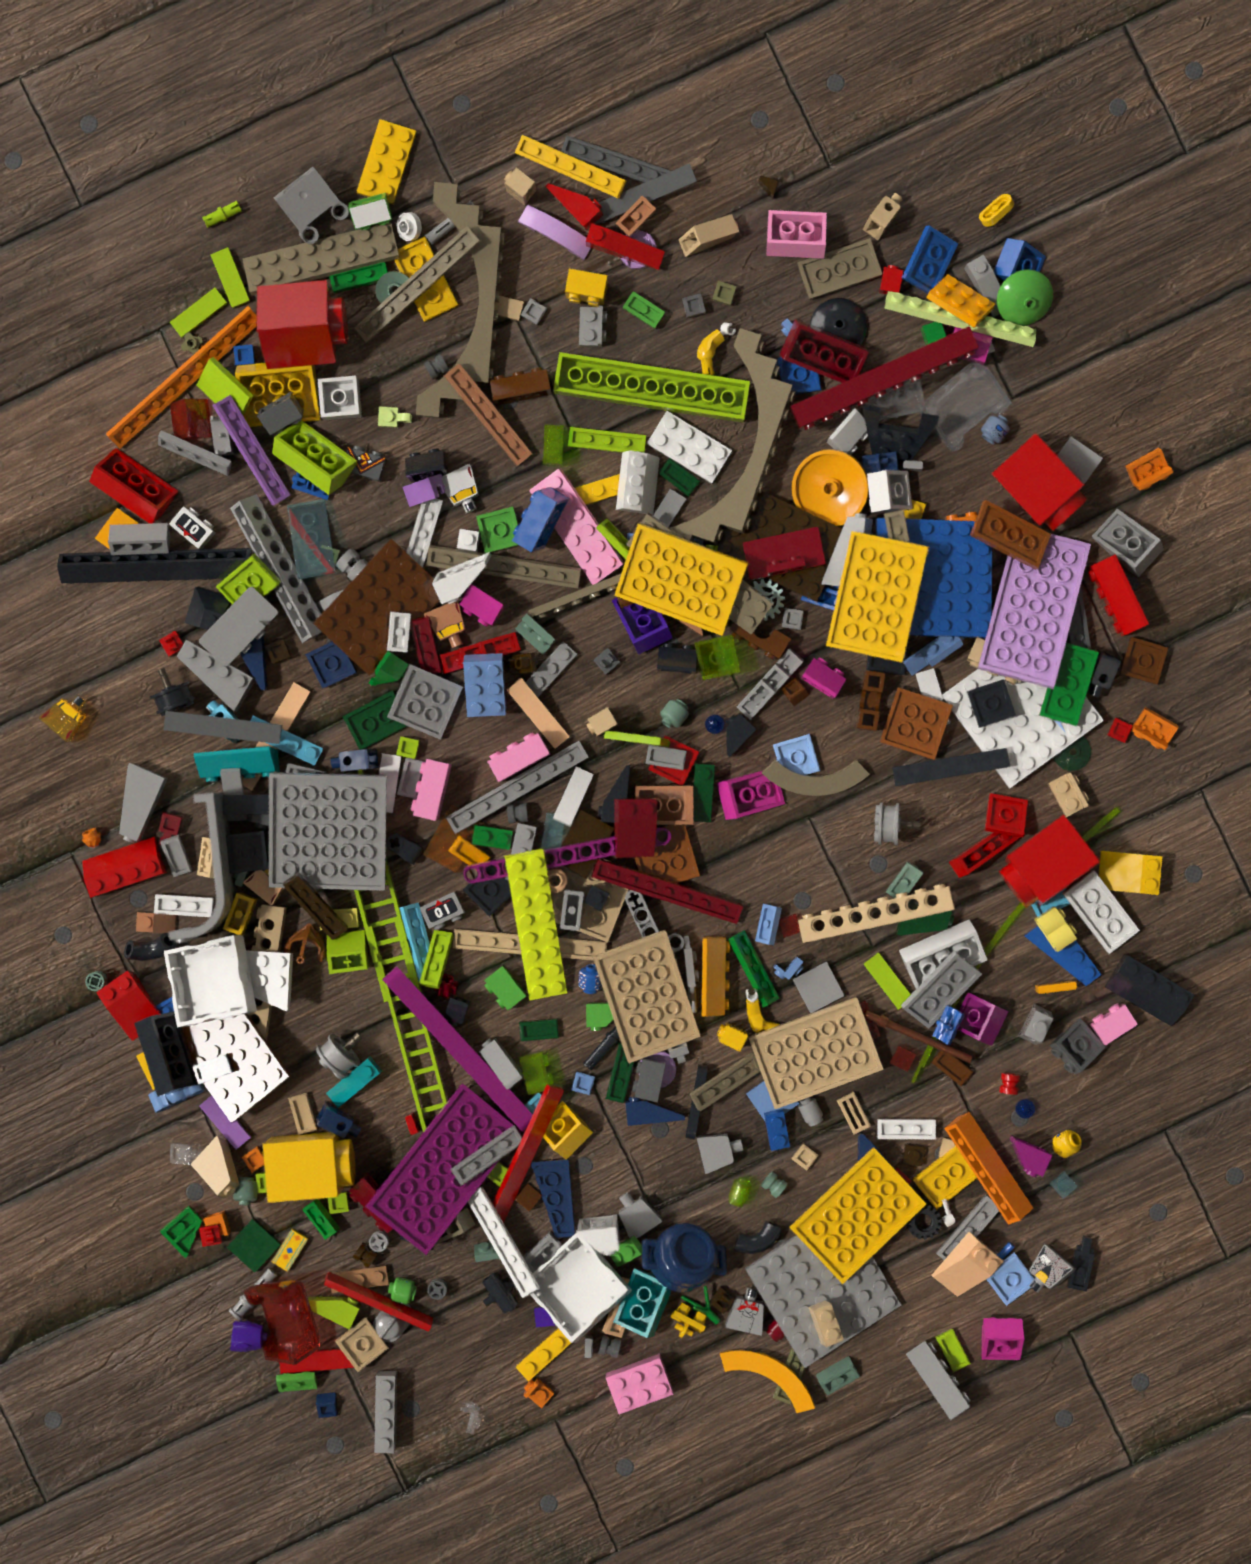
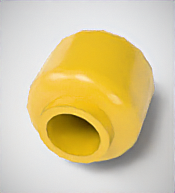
M1065 1130L1053 1138V1150L1060 1157L1068 1158L1078 1153L1081 1149V1137L1072 1130Z

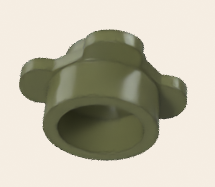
M186 333L181 349L189 351L194 355L200 349V344H202L203 340L200 336L195 337L191 333Z

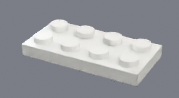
M666 411L647 442V445L711 484L732 452L726 446Z
M1094 870L1088 872L1062 893L1108 954L1140 931Z

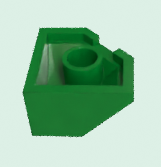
M387 651L375 670L376 676L372 677L368 684L379 686L399 682L404 678L409 664Z

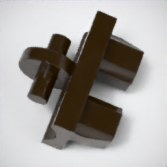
M535 653L509 656V659L504 660V670L511 671V675L537 672L538 661L535 658Z

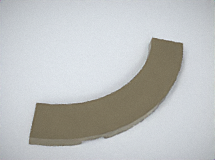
M776 759L762 771V774L777 786L793 793L809 796H822L844 791L858 784L869 775L867 770L857 760L847 767L825 776L798 774L780 764Z

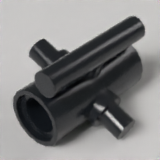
M496 1271L482 1281L489 1292L488 1297L483 1300L486 1307L492 1303H497L504 1314L516 1308L518 1301L511 1293L513 1291L512 1288L515 1287L512 1279L509 1282H504Z

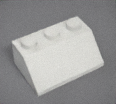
M636 451L622 452L616 510L642 514L650 513L653 515L659 457Z

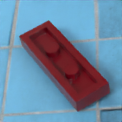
M429 616L410 620V627L421 669L432 674L441 673L442 669Z

